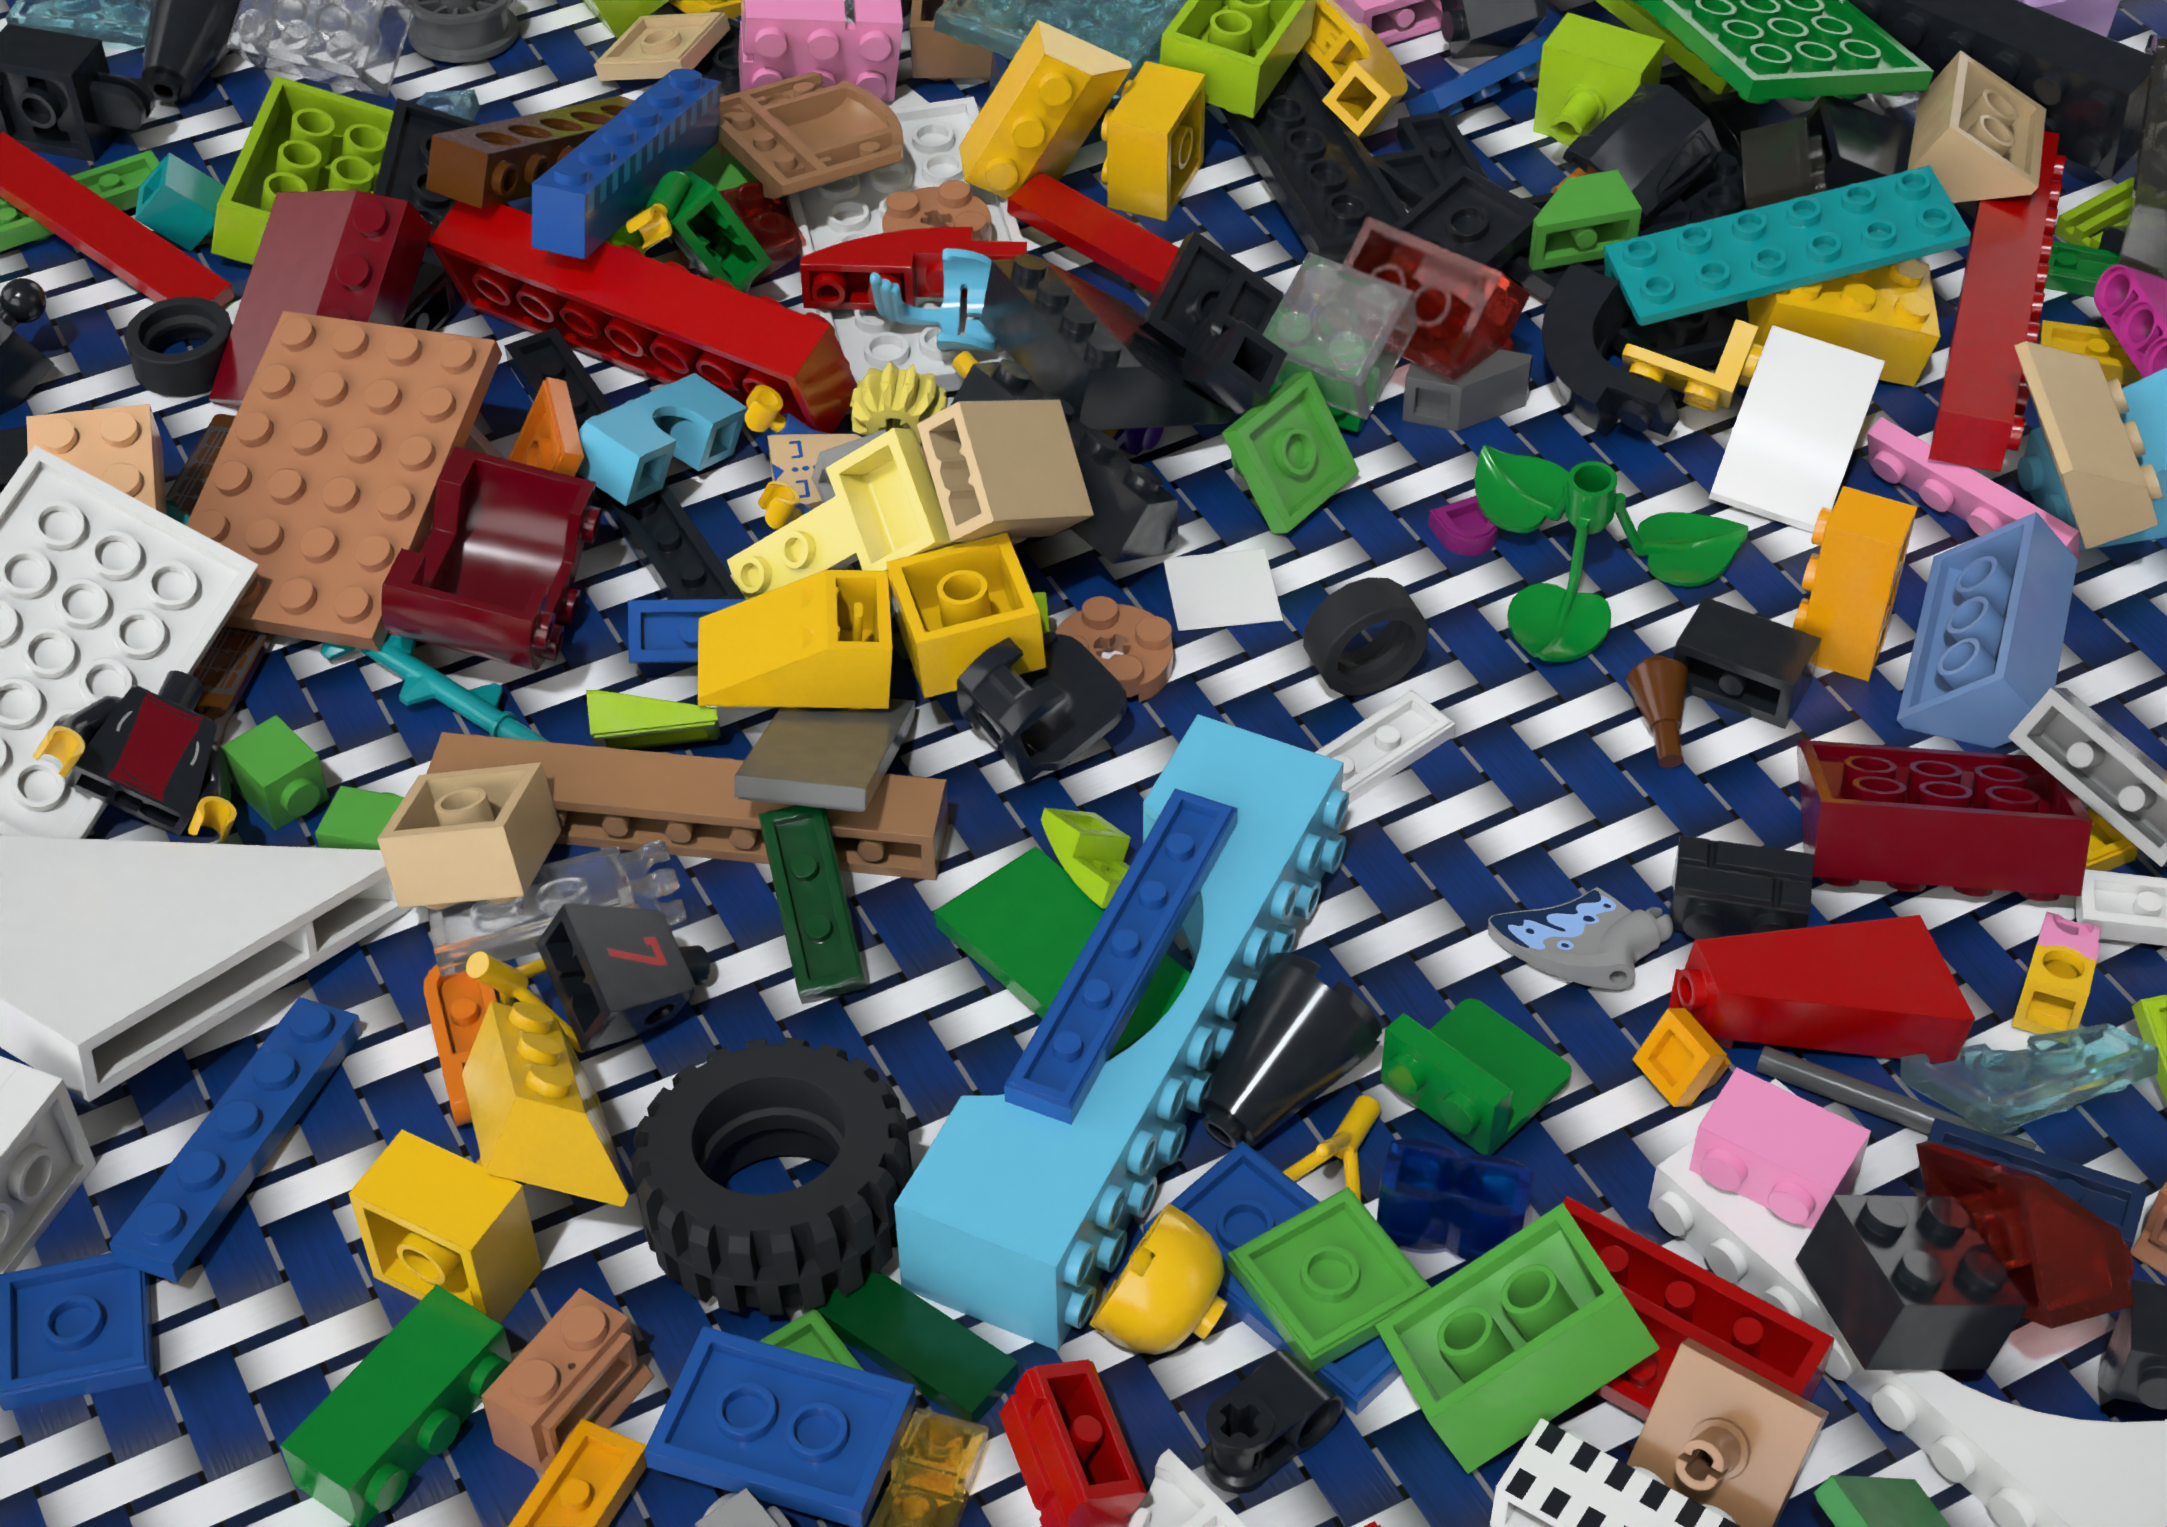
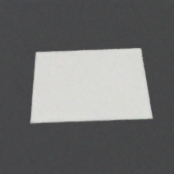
M1265 548L1163 558L1178 631L1283 621Z

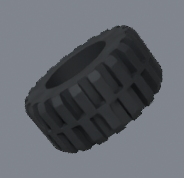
M766 1038L746 1041L747 1048L729 1052L728 1047H724L709 1053L707 1063L698 1068L691 1063L672 1079L674 1088L669 1090L663 1087L647 1107L648 1116H644L638 1124L633 1139L635 1152L631 1157L632 1174L649 1248L656 1253L658 1265L670 1279L677 1282L682 1281L683 1290L699 1300L708 1302L714 1296L718 1300L719 1308L744 1314L746 1307L760 1308V1313L763 1316L784 1315L785 1307L803 1305L805 1312L824 1306L826 1304L824 1294L838 1288L844 1297L864 1284L862 1271L868 1267L877 1274L893 1258L892 1247H898L894 1204L913 1175L906 1116L901 1112L898 1096L888 1083L879 1080L878 1072L857 1057L851 1063L848 1062L847 1052L825 1043H823L820 1049L811 1048L806 1039L786 1038L785 1044L768 1045ZM782 1155L804 1156L829 1165L823 1173L812 1181L782 1193L751 1195L735 1192L720 1186L731 1174L740 1168L768 1157Z

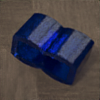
M1411 1138L1391 1141L1380 1181L1377 1222L1397 1245L1417 1250L1447 1248L1458 1257L1473 1262L1527 1226L1535 1173L1514 1160L1500 1156L1480 1154L1462 1157L1453 1149L1429 1140Z

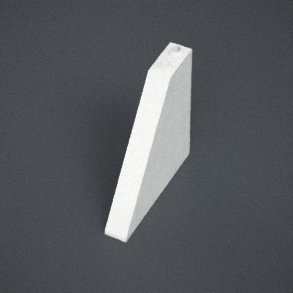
M0 835V1048L37 1070L62 1078L68 1090L90 1102L411 910V907L399 908L381 850Z

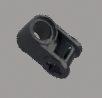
M1285 1349L1276 1351L1259 1364L1252 1374L1226 1394L1215 1399L1209 1406L1205 1418V1428L1210 1442L1206 1445L1203 1456L1206 1476L1212 1484L1227 1492L1244 1493L1260 1487L1265 1480L1295 1456L1319 1443L1329 1433L1341 1415L1344 1405L1343 1398Z

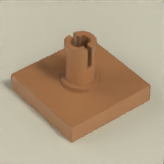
M1688 1338L1678 1348L1627 1465L1645 1468L1656 1474L1667 1487L1701 1505L1708 1504L1723 1510L1741 1527H1776L1829 1412Z

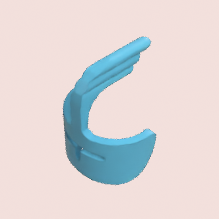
M943 249L944 299L939 309L911 306L902 300L898 283H891L889 279H881V276L876 272H872L870 275L873 299L879 315L901 324L939 326L941 332L937 334L936 344L940 350H996L997 340L980 320L966 319L965 336L959 335L962 289H967V317H981L992 262L989 257L968 250Z

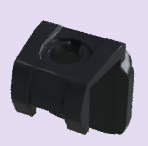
M1053 631L1043 634L1046 668L1018 675L1011 666L1024 654L1008 637L983 652L957 679L958 708L961 715L976 731L980 730L1007 758L1010 767L1024 782H1029L1043 770L1055 771L1067 766L1112 730L1123 719L1128 707L1125 689L1081 642L1072 636L1056 634Z

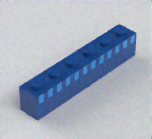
M682 68L670 71L532 183V248L585 260L647 205L659 180L665 174L674 170L685 172L718 143L721 81L702 78L700 72L692 69Z

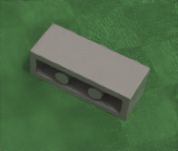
M2051 687L2011 732L2008 738L2159 866H2167V771L2067 688Z

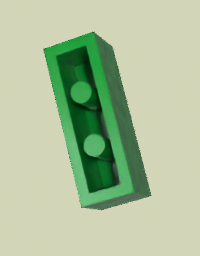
M436 1285L280 1445L294 1485L355 1527H365L380 1511L390 1509L403 1495L409 1479L432 1455L441 1454L451 1445L459 1431L460 1425L483 1402L481 1395L511 1364L512 1357L504 1326L441 1286Z

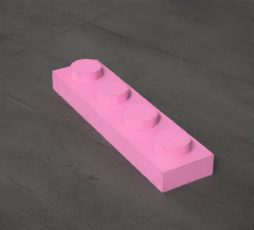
M1883 417L1867 432L1869 463L1873 470L1885 481L1892 484L1900 482L1912 489L1931 508L1939 512L1949 511L1968 522L1971 529L1979 536L2037 512L2079 563V530L1968 466L1928 459L1930 444Z

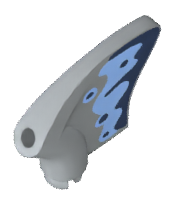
M1596 887L1584 895L1561 905L1493 915L1488 919V935L1519 959L1545 972L1582 985L1616 990L1624 989L1634 982V964L1658 949L1660 942H1665L1672 936L1673 922L1669 914L1661 916L1662 909L1659 907H1651L1646 911L1638 909L1632 912L1611 895Z

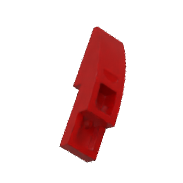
M973 227L909 229L849 240L801 257L800 274L804 308L877 310L870 284L872 272L878 273L881 279H889L891 283H898L902 300L911 306H915L916 297L944 298L943 249L968 250L983 254L991 260L1014 259L1020 254H1027V242L974 241ZM962 289L961 298H967V289Z

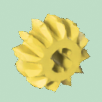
M889 361L883 371L877 368H869L866 376L863 377L862 381H858L857 388H854L850 403L852 407V431L865 437L884 429L886 432L892 428L912 429L915 431L919 445L923 446L917 424L947 408L946 389L937 386L934 373L922 375L916 373L914 363L907 370L899 369L891 361Z

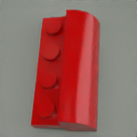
M1566 1196L1562 1203L1660 1348L1596 1390L1595 1394L1646 1421L1680 1344L1686 1339L1691 1338L1809 1402L1811 1401L1830 1358L1834 1337Z

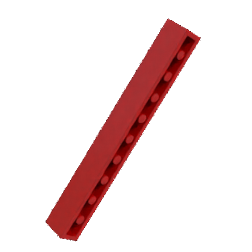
M2044 131L2039 187L2032 195L1978 200L1928 459L2001 472L2006 449L2018 451L2025 424L2026 416L2024 414L2029 397V389L2014 345L2025 341L2036 343L2038 338L2039 319L2045 297L2043 292L2049 271L2048 262L2054 239L2052 235L2058 213L2057 205L2062 188L2061 179L2066 162L2065 155L2057 154L2060 135L2058 133Z

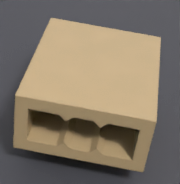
M1060 400L958 401L917 424L951 542L965 543L1007 532L1012 545H1016L1028 537L1053 536L1094 516Z

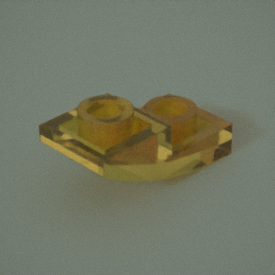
M917 1408L892 1458L891 1482L869 1527H958L988 1439L989 1427Z

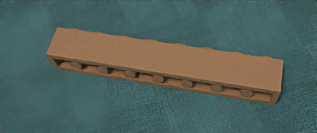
M442 732L426 773L433 774L542 762L561 827V832L555 841L556 844L769 864L758 814L793 806L790 804L742 800L734 797L735 774L745 760L617 749L604 746L553 743L541 740L532 741L489 737L477 734L468 735ZM885 774L866 810H863V812L826 808L840 871L926 880L937 879L949 825L946 779Z

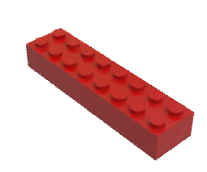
M457 200L429 238L430 245L470 309L535 334L556 327L570 347L665 384H671L696 373L746 407V400L757 385L769 386L779 393L783 399V407L779 412L780 415L790 413L810 428L828 434H833L851 407L852 393L854 388H857V383L850 370V363L843 354L835 336L834 327L818 314L808 312L804 315L783 307L778 301L769 296L760 295L755 297L737 290L723 279L713 278L709 280L690 273L685 267L676 262L668 261L666 264L646 257L636 248L626 244L619 247L604 242L585 260L532 248V214L512 208L507 202L481 209Z

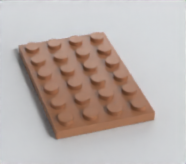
M289 311L282 312L186 524L189 528L259 564L257 576L224 626L380 652L389 631L384 629L382 622V584L401 548L420 553L433 524L438 477L454 447L464 448L501 359L502 352L496 340Z

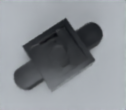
M7 24L0 31V133H6L31 151L96 162L123 128L138 130L144 120L152 113L155 107V96L151 88L142 79L110 74L100 39Z

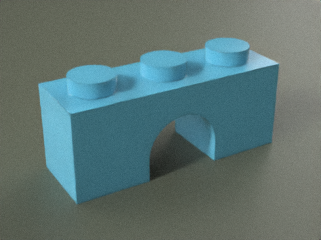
M693 373L586 420L578 432L584 458L577 473L586 480L596 482L598 488L627 506L663 489L672 457L685 462L697 471H701L732 456L748 407L696 373Z

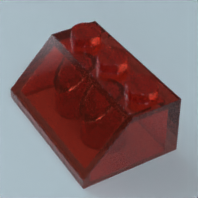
M1367 216L1316 318L1445 377L1456 380L1505 345L1531 294L1498 270Z
M1926 1141L1916 1144L1926 1196L1954 1197L1958 1204L1964 1208L1978 1233L1996 1259L2004 1265L2008 1276L2029 1306L2021 1317L2053 1329L2135 1306L2130 1279L2134 1274V1263L2131 1252L2121 1237L2120 1230L2037 1175L1935 1142Z

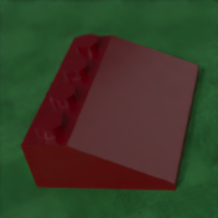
M357 190L277 192L208 399L216 404L234 408L240 407L283 311L401 327L433 227L407 200Z
M1798 740L1797 761L1804 853L1814 854L1813 877H1820L1821 881L1840 887L1856 886L1860 880L1886 882L1891 888L1908 892L1922 891L1926 889V885L1952 887L1958 893L1975 897L1989 896L1993 893V890L2015 891L2025 898L2043 902L2056 901L2060 898V895L2081 896L2093 821L2078 796L2032 757Z

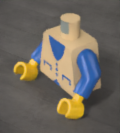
M757 385L746 400L748 407L744 415L746 425L755 432H765L768 428L772 429V435L767 436L772 481L767 484L758 504L762 509L766 510L764 516L767 524L773 529H780L823 504L812 480L819 453L862 437L857 434H828L810 428L790 413L780 415L779 412L783 407V399L780 394L769 386Z

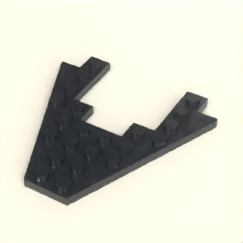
M1684 68L1661 72L1660 85H1670L1710 118L1722 150L1715 164L1698 177L1676 201L1643 225H1639L1638 237L1758 208V104L1743 100L1738 96V91L1709 96L1699 80ZM1448 110L1399 118L1397 137L1405 151L1371 157L1398 199L1411 208H1414L1463 165L1489 180ZM1554 193L1522 199L1542 210ZM1530 241L1499 269L1548 302L1559 280L1571 264L1532 271L1529 266ZM1604 258L1573 263V265L1605 276ZM1747 300L1644 326L1637 323L1630 307L1627 306L1630 315L1609 346L1622 354L1625 345L1632 344L1697 368L1719 364L1735 320L1738 319L1749 323Z

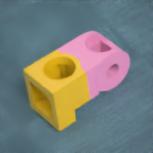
M2046 912L2013 1018L2012 1027L2073 1044L2090 993L2100 949L2098 941L2101 926L2091 923H2078L2065 919L2058 914Z

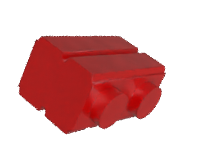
M1086 1359L1039 1365L1026 1370L1014 1389L1016 1394L1010 1395L999 1416L1034 1507L1041 1512L1039 1520L1042 1527H1125L1130 1520L1129 1514L1136 1511L1147 1493L1093 1361Z

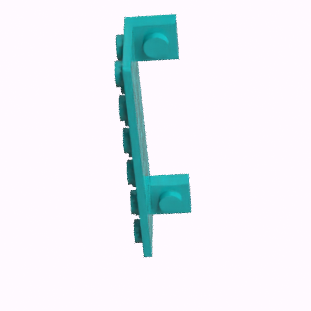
M1929 165L1604 245L1605 276L1619 281L1626 305L1630 307L1637 323L1644 326L1964 247L1970 244L1971 233Z

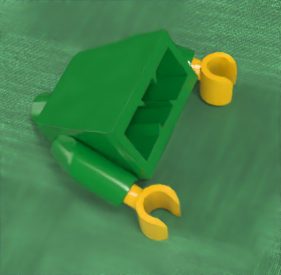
M674 170L665 174L655 187L647 203V209L626 222V228L630 234L636 230L640 231L644 240L642 245L644 251L670 236L685 256L710 280L713 278L723 279L737 290L749 294L752 280L772 263V260L719 191L712 184L691 171L683 173L682 171Z

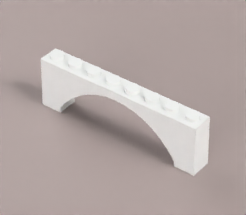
M1776 1078L1769 1082L1779 1088H1782L1794 1094ZM1696 1137L1656 1166L1648 1209L1654 1213L1659 1224L1670 1234L1680 1236L1701 1254L1717 1276L1730 1283H1734L1741 1289L1834 1337L1833 1348L1825 1371L1833 1378L1845 1381L1872 1405L1875 1413L1884 1424L1893 1430L1904 1433L1929 1455L1934 1466L1943 1476L1950 1481L1963 1485L1988 1507L1992 1516L2001 1527H2167V1418L2164 1421L2142 1422L2080 1420L2041 1413L2000 1401L1967 1387L1938 1370H1864L1795 1260L1812 1229L1801 1224L1788 1222L1777 1216L1771 1209L1734 1191L1720 1189L1711 1184L1705 1177L1689 1170Z

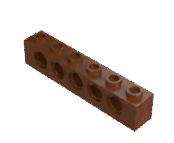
M615 96L434 134L431 141L426 190L481 209L532 196V183L634 100L623 96Z

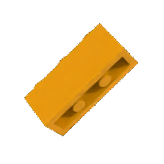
M1843 486L1833 510L1825 507L1821 508L1811 539L1812 544L1821 546L1820 554L1812 553L1801 587L1804 590L1811 591L1810 599H1802L1793 624L1794 629L1822 638L1816 666L1869 682L1886 640L1917 506Z

